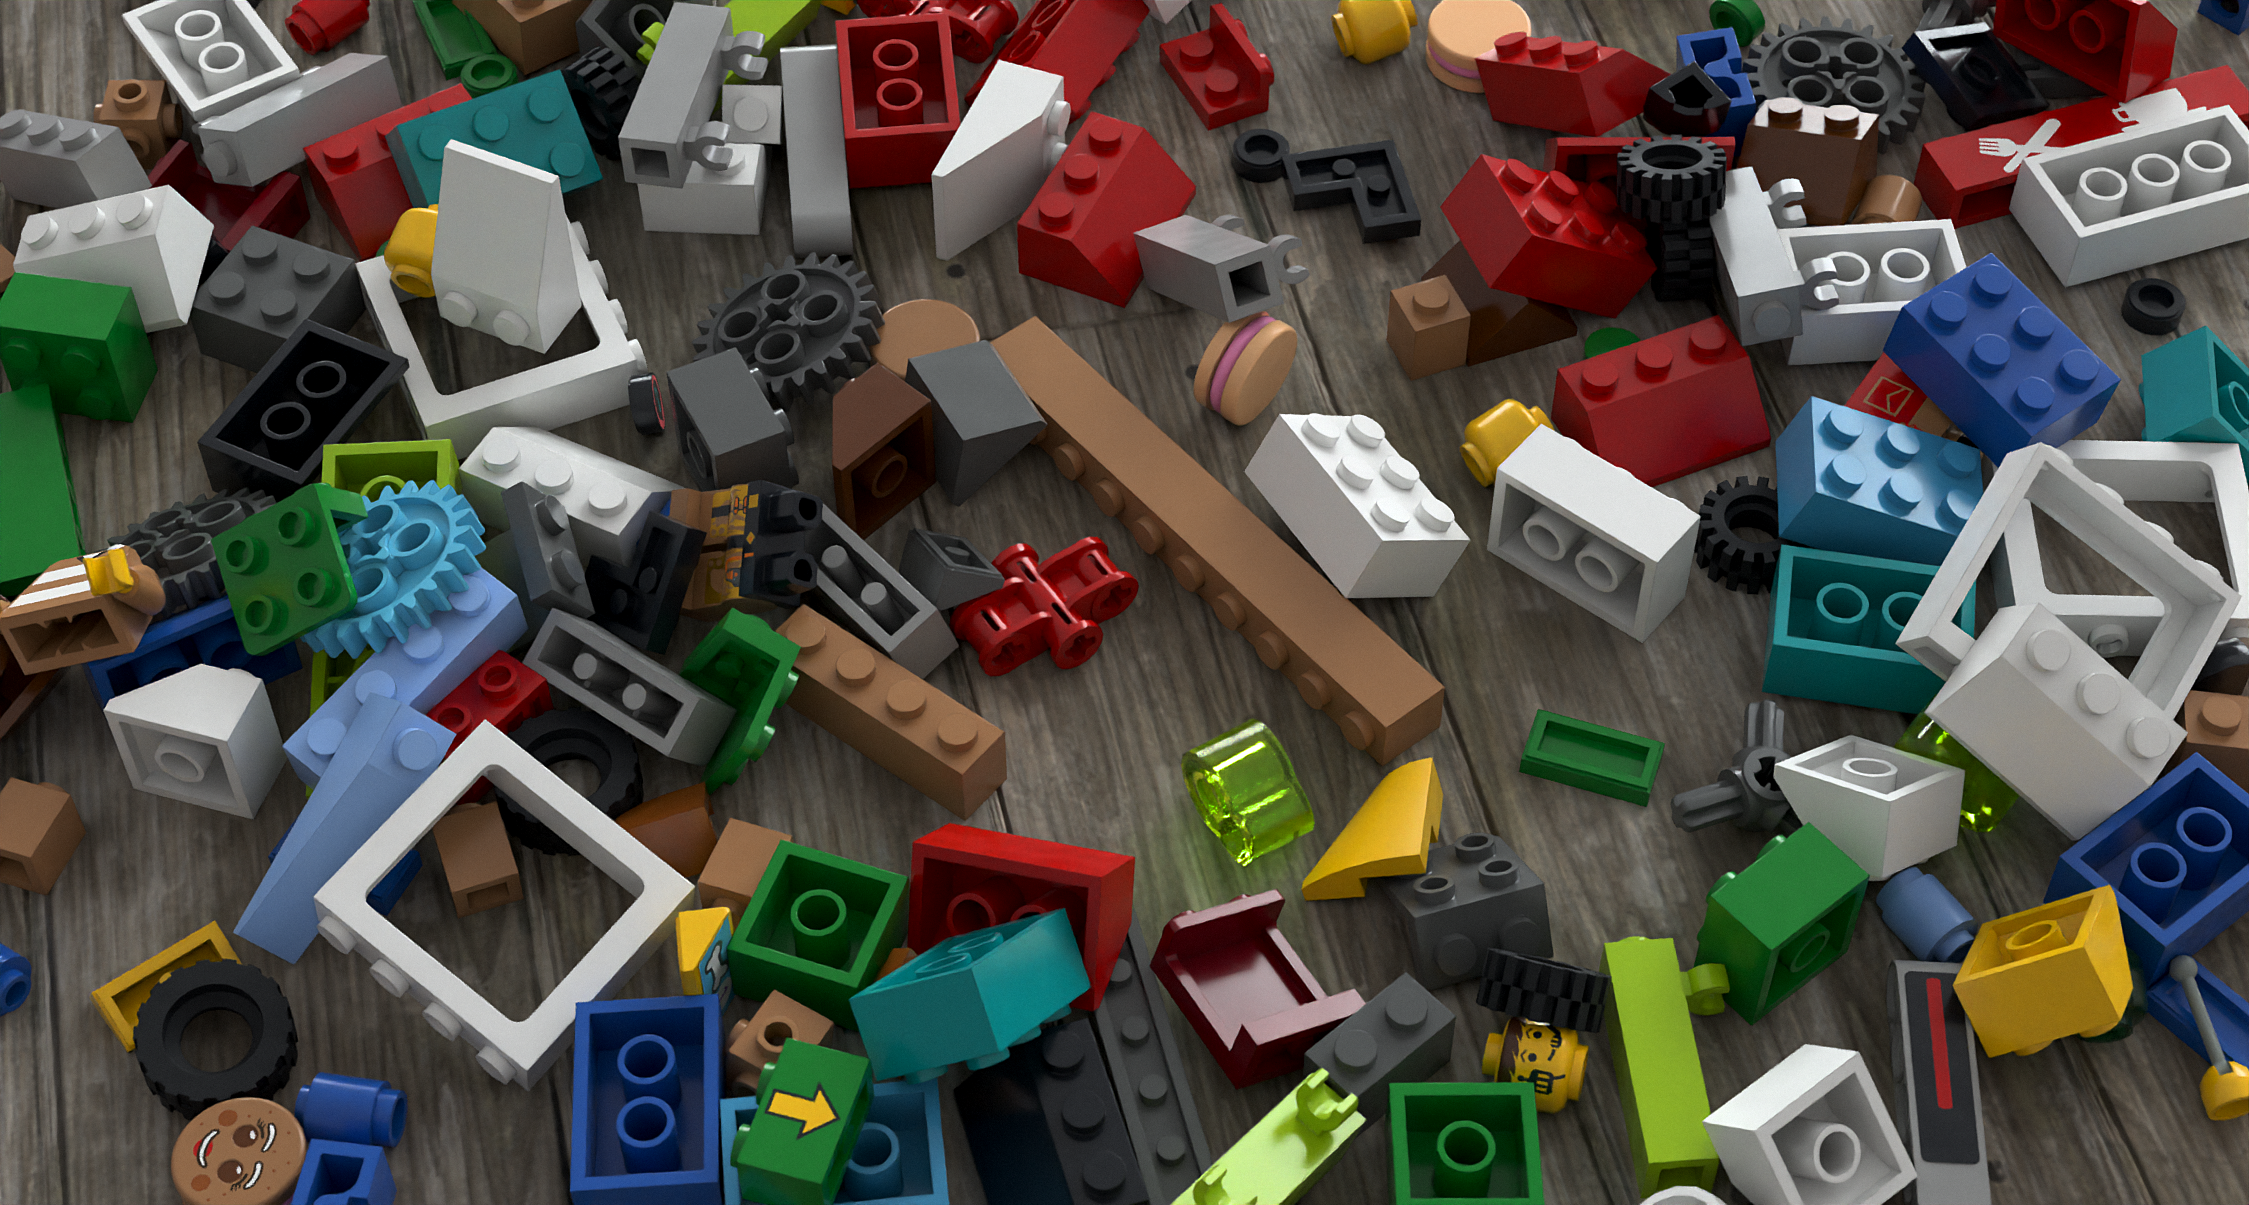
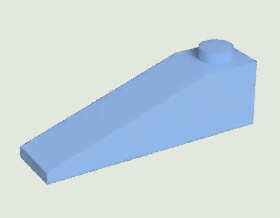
M370 692L233 933L294 965L319 933L317 925L320 921L317 917L313 896L438 768L456 733L401 701Z

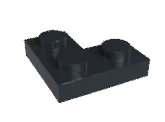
M1393 139L1281 156V174L1293 211L1350 203L1363 244L1420 236L1421 217Z
M649 511L630 568L611 559L591 554L585 572V580L595 614L586 619L633 645L647 651L665 655L672 633L677 626L679 613L693 572L699 563L700 552L707 532L670 516Z

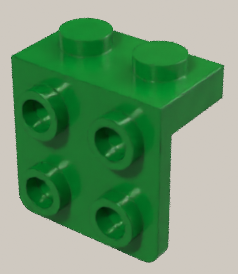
M313 483L297 490L293 495L273 506L247 517L236 526L210 539L244 648L249 654L265 656L354 609L358 596L338 533L368 518L361 494L333 488L328 483Z
M733 607L685 659L678 674L737 710L699 783L705 782L709 796L723 782L732 786L741 775L748 759L756 762L762 756L775 731V727L767 723L774 707L780 709L786 703L799 678V675L791 671V668L801 646L773 631L769 624L761 618L750 614H743Z

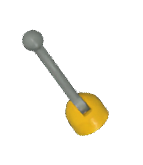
M2176 956L2169 964V973L2174 980L2182 984L2212 1066L2202 1076L2199 1086L2201 1099L2207 1115L2211 1120L2217 1121L2244 1116L2249 1113V1069L2235 1061H2227L2225 1059L2195 981L2198 972L2197 964L2190 956Z

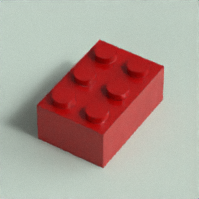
M948 12L835 21L849 189L932 182L931 174L961 125Z
M1481 154L1440 206L1485 282L1492 289L1615 319L1657 269L1654 261L1644 248L1646 245L1645 238L1627 222L1619 210V205H1617L1616 201L1617 196L1608 187L1598 182L1586 184L1572 180L1559 171L1552 170L1547 173L1530 168L1516 159L1510 158L1505 161Z

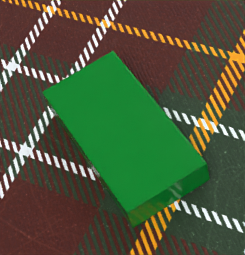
M412 0L414 12L446 81L460 77L464 65L473 58L485 54H497L488 33L465 8L466 16L452 3V0Z
M1538 709L1521 757L1519 772L1647 807L1663 757L1665 743Z

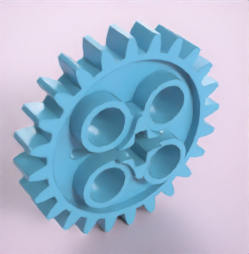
M411 480L405 484L397 495L388 485L384 487L379 500L371 503L368 497L362 496L368 518L338 533L357 592V604L351 611L300 637L303 643L307 642L315 653L325 649L331 658H336L344 649L352 659L358 658L367 644H370L378 654L382 653L387 639L392 636H396L402 644L407 642L409 636L408 628L411 625L417 624L424 629L430 628L431 619L429 614L435 609L450 611L453 608L447 597L450 593L465 592L469 589V585L462 576L480 570L481 565L474 556L485 551L486 545L480 538L485 533V529L478 520V515L464 495H458L451 485L448 484L440 490L436 482L430 480L419 490L414 481Z

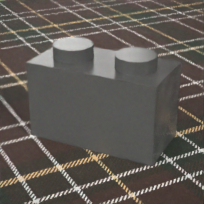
M1405 972L1305 1052L1303 1081L1311 1073L1314 1074L1317 1070L1324 1068L1329 1073L1328 1079L1324 1082L1343 1100L1351 1093L1358 1098L1356 1111L1367 1120L1355 1137L1356 1139L1386 1114L1389 1083H1424L1450 1061L1456 1016Z

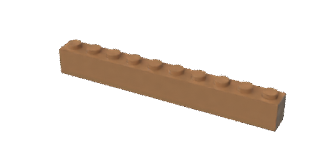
M1034 316L990 342L1048 424L1029 443L1033 445L1038 444L1054 459L1058 469L1067 479L1072 481L1076 479L1092 494L1096 504L1104 514L1109 517L1115 516L1133 533L1136 542L1146 553H1155L1169 566L1184 589L1189 592L1195 591L1214 609L1216 616L1226 628L1232 631L1237 630L1255 647L1260 659L1273 670L1279 669L1292 681L1309 706L1316 710H1323L1338 724L1343 735L1354 748L1365 750L1383 767L1441 726L1445 687L1040 319Z

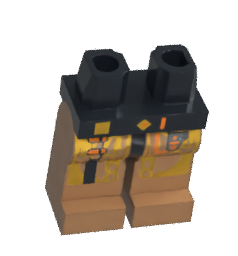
M764 480L733 485L729 489L705 492L690 488L672 490L669 516L707 532L700 552L699 563L693 572L679 615L705 622L721 620L732 607L743 614L750 615L772 611L777 607L784 609L800 607L801 593L815 588L817 584L818 564L814 560L813 555L804 553L806 531L815 530L817 525L821 524L822 499L815 495Z

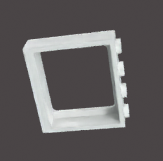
M567 215L566 220L581 304L600 343L599 346L575 356L451 395H442L435 389L399 306V303L419 296L404 291L392 281L391 271L385 264L384 255L355 263L364 302L384 350L408 359L410 367L398 380V383L422 439H451L458 460L470 456L493 427H538L549 431L630 405L628 380L633 375L648 372L646 360L638 340L627 341L624 335L628 333V327L619 301L617 299L608 301L605 294L609 293V289L598 259L589 262L586 255L590 254L581 223L579 221L570 223Z
M2069 440L2057 449L2062 450L2072 459L2073 467L2094 483L2113 489L2123 500L2215 502L2233 589L2242 596L2218 641L2236 637L2249 650V489L2238 443ZM1983 454L1981 461L1983 494L1998 470V467L1985 454ZM2027 499L2021 501L1989 556L1998 610L2004 607L2040 602L2103 658L2142 656L2164 616L2163 603L2155 596L2065 595L2050 592L2044 584L2031 503Z
M2040 442L2007 453L1895 644L1947 682L1976 642L1975 639L1951 621L2023 499H2027L2163 603L2164 616L2128 681L2174 720L2242 596L2223 582V577L2215 567L2203 561L2193 559L2173 543L2172 535L2159 525L2142 520L2123 505V498L2116 491L2105 485L2094 483L2073 467L2072 459L2062 450Z
M485 719L330 878L313 898L317 917L320 921L317 929L333 947L344 954H348L352 949L356 950L373 964L369 968L371 975L388 992L396 997H401L407 992L426 1008L422 1015L437 1032L451 1041H454L460 1035L479 1051L476 1055V1060L492 1077L503 1084H507L511 1079H514L529 1091L575 1041L576 1002L612 1000L676 929L675 917H678V912L693 910L695 886ZM482 775L637 898L632 906L533 1014L522 1022H513L505 1017L366 902L370 891Z

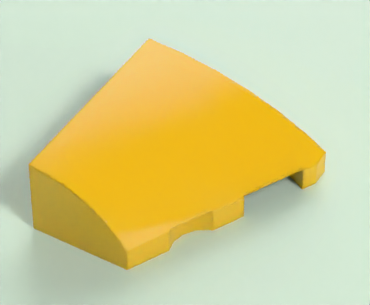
M1432 757L1402 765L1390 772L1378 784L1304 879L1301 890L1305 901L1365 897L1369 877L1426 873L1429 843H1438L1444 795Z

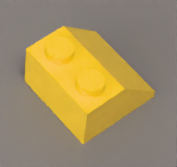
M2110 884L1982 923L1952 986L1989 1058L2013 1051L2018 1056L2030 1055L2046 1048L2055 1039L2079 1033L2082 1037H2094L2109 1031L2121 1021L2133 990L2117 900Z

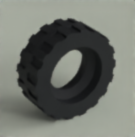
M568 707V710L556 711L555 708L543 711V715L536 718L529 717L521 722V726L514 732L511 730L506 735L545 767L571 759L588 760L595 764L601 773L600 785L595 793L585 799L613 821L628 810L643 803V778L638 752L636 751L632 736L630 734L627 735L623 728L594 710L589 712L581 710V707ZM493 784L501 818L504 819L506 829L512 837L517 836L520 838L522 845L531 850L533 847L542 850L543 854L555 856L556 853L568 854V856L581 855V853Z
M223 958L222 962H210L209 959L196 961V965L183 969V967L176 969L170 973L171 977L162 984L158 982L150 990L151 996L146 1003L142 1002L137 1012L138 1025L133 1028V1041L137 1049L135 1054L153 1096L157 1094L162 1106L170 1112L175 1110L182 1113L184 1119L192 1121L201 1112L220 1102L243 1097H255L273 1101V1095L280 1088H285L290 1080L289 1072L291 1067L296 1066L298 1052L295 1045L298 1042L297 1030L287 997L282 996L279 984L272 977L268 979L262 975L260 968L248 964V966L237 964V961L234 959ZM213 1010L234 1012L243 1017L252 1030V1042L246 1056L235 1066L223 1071L208 1072L192 1066L185 1059L181 1051L182 1036L190 1022L199 1015Z

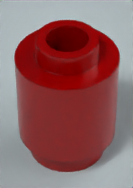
M301 0L292 7V15L285 19V25L296 44L309 55H315L321 49L328 52L369 21L370 17L367 8L370 7V1Z

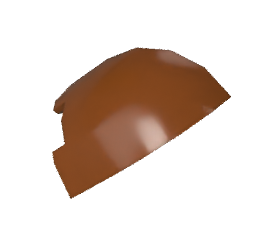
M705 782L666 793L643 802L614 820L616 824L684 878L703 872L718 842L710 815H714L715 812Z

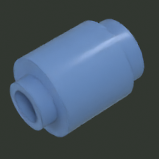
M1917 867L1907 868L1888 881L1876 898V904L1883 910V922L1919 961L1961 963L1965 960L1975 940L1973 937L1978 929V922L1933 874L1924 875Z

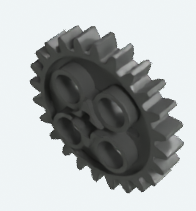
M1823 16L1820 26L1813 27L1806 18H1800L1798 30L1796 31L1790 26L1781 23L1779 24L1777 36L1764 32L1761 44H1752L1750 46L1748 59H1744L1742 73L1747 72L1755 98L1756 113L1766 100L1789 97L1800 100L1804 105L1826 108L1835 105H1849L1857 108L1860 112L1879 114L1878 153L1882 155L1886 153L1889 141L1901 145L1904 142L1906 131H1915L1926 94H1924L1926 82L1917 75L1913 62L1907 61L1908 56L1902 48L1891 49L1893 35L1889 34L1876 39L1872 37L1873 25L1869 24L1859 32L1853 30L1852 20L1848 18L1842 23L1841 27H1833L1828 16Z
M810 253L802 265H797L793 255H790L786 258L783 268L775 270L770 262L765 263L763 276L757 279L748 273L743 274L742 278L745 286L740 290L730 287L724 288L723 292L728 300L725 304L712 303L708 305L707 308L713 319L699 321L697 327L702 336L692 340V344L697 352V355L693 357L694 362L736 347L748 369L757 367L760 370L768 388L770 406L774 402H779L783 411L788 412L794 398L802 396L804 402L811 405L814 402V391L822 388L826 392L833 394L836 392L834 379L838 376L853 379L856 376L851 367L853 362L862 363L870 361L871 357L865 346H872L881 342L876 329L885 325V320L880 312L884 307L865 271L858 272L853 261L850 260L841 266L837 255L832 254L821 264L816 253Z
M243 488L233 495H230L228 489H223L212 499H207L204 493L200 494L192 504L184 506L182 502L178 501L170 509L161 512L154 511L150 513L149 518L142 524L128 525L127 528L130 533L127 535L110 537L107 541L110 547L122 544L133 548L139 555L142 564L149 566L156 572L166 596V604L161 610L163 617L166 618L179 606L186 605L189 610L196 608L199 601L221 597L225 584L210 539L236 526L247 517L276 504L273 495L266 497L264 490L250 494L248 488ZM108 548L95 551L94 553L105 551Z

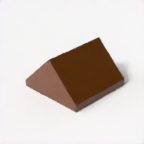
M1460 240L1421 277L1422 282L1446 275L1470 313L1466 364L1468 367L1577 336L1578 327L1564 306L1489 288Z

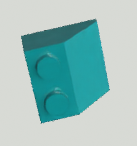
M2206 325L2141 355L2143 382L2139 384V394L2145 408L2146 427L2142 429V440L2147 442L2238 443L2247 485H2249V368Z

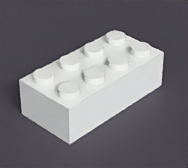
M2226 105L2023 158L2009 210L2065 288L2249 238V130L2232 108Z

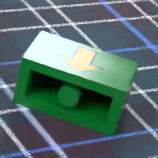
M786 1038L777 1063H766L760 1075L756 1091V1104L759 1107L752 1124L743 1123L739 1127L732 1145L730 1164L731 1167L738 1170L743 1199L764 1205H833L875 1097L871 1060L869 1058Z

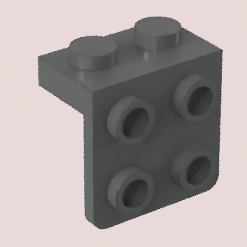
M523 481L501 492L510 529L485 542L486 550L474 556L484 570L518 596L528 630L506 652L512 657H516L531 648L552 608L584 619L595 614L565 506L561 505L554 496H546Z
M1488 833L1466 834L1459 837L1452 845L1429 850L1426 873L1375 877L1379 887L1407 919L1416 981L1427 991L1481 977L1488 948L1504 949L1511 952L1516 951L1547 959L1554 957L1544 882L1499 836Z

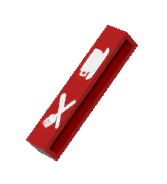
M2224 65L2163 81L2125 104L2111 96L2093 98L2071 106L2043 111L2021 119L1993 124L1986 128L1951 137L1940 138L1923 144L1913 184L1920 191L1923 201L1937 220L1951 219L1954 229L2012 214L2009 206L2023 158L2226 105L2232 108L2249 130V90L2229 65Z

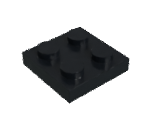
M1986 23L1914 32L1901 47L1915 65L1914 68L1917 75L1924 82L1930 84L1947 106L1948 115L1954 122L1962 126L1966 132L2036 115L2045 111L2050 106Z

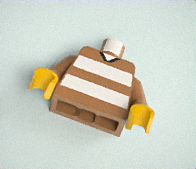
M117 544L105 551L58 561L50 565L12 603L0 600V634L4 636L25 675L132 653L138 647L153 615L159 613L164 608L166 596L158 575L152 568L142 564L136 550L129 546Z

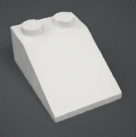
M998 60L931 174L937 258L946 261L950 260L1028 208L1069 146L1065 144V130L1069 122L1071 108L1070 103L1064 102L1063 76Z
M452 139L447 143L444 148L431 269L440 317L448 319L457 326H468L496 336L514 346L521 345L543 354L547 352L582 306L558 175Z

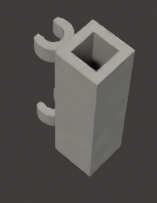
M674 2L618 136L625 182L682 189L693 161H697L701 166L713 171L728 169L733 156V149L717 146H725L730 133V125L718 121L709 122L722 85L729 70H732L742 78L758 80L763 78L768 65L767 58L751 56L760 55L765 42V35L755 31H744L734 37L730 8Z
M349 53L322 67L313 66L301 72L300 78L221 117L211 116L193 125L192 130L193 133L200 135L204 152L200 155L202 161L206 163L211 171L215 183L253 187L304 161V147L403 106L388 56Z
M1752 166L1726 171L1724 206L1722 209H1717V214L1711 216L1708 223L1709 227H1712L1713 238L1710 240L1711 248H1714V259H1711L1742 346L1803 335L1802 305H1808L1813 309L1825 310L1839 304V297L1833 284L1816 287L1822 281L1837 278V271L1832 259L1826 257L1816 258L1807 262L1800 270L1793 271L1776 226L1782 229L1799 228L1806 224V217L1801 205L1784 207L1790 201L1805 198L1800 181L1798 179L1781 180L1774 184L1769 191L1762 192Z
M1184 215L1133 233L1148 289L1228 323L1284 304L1279 281L1287 284H1298L1307 279L1310 274L1308 268L1300 265L1285 269L1283 264L1284 256L1289 250L1303 246L1300 238L1292 235H1279L1268 244L1232 232L1231 230L1245 225L1244 219L1235 215L1220 216L1212 224Z

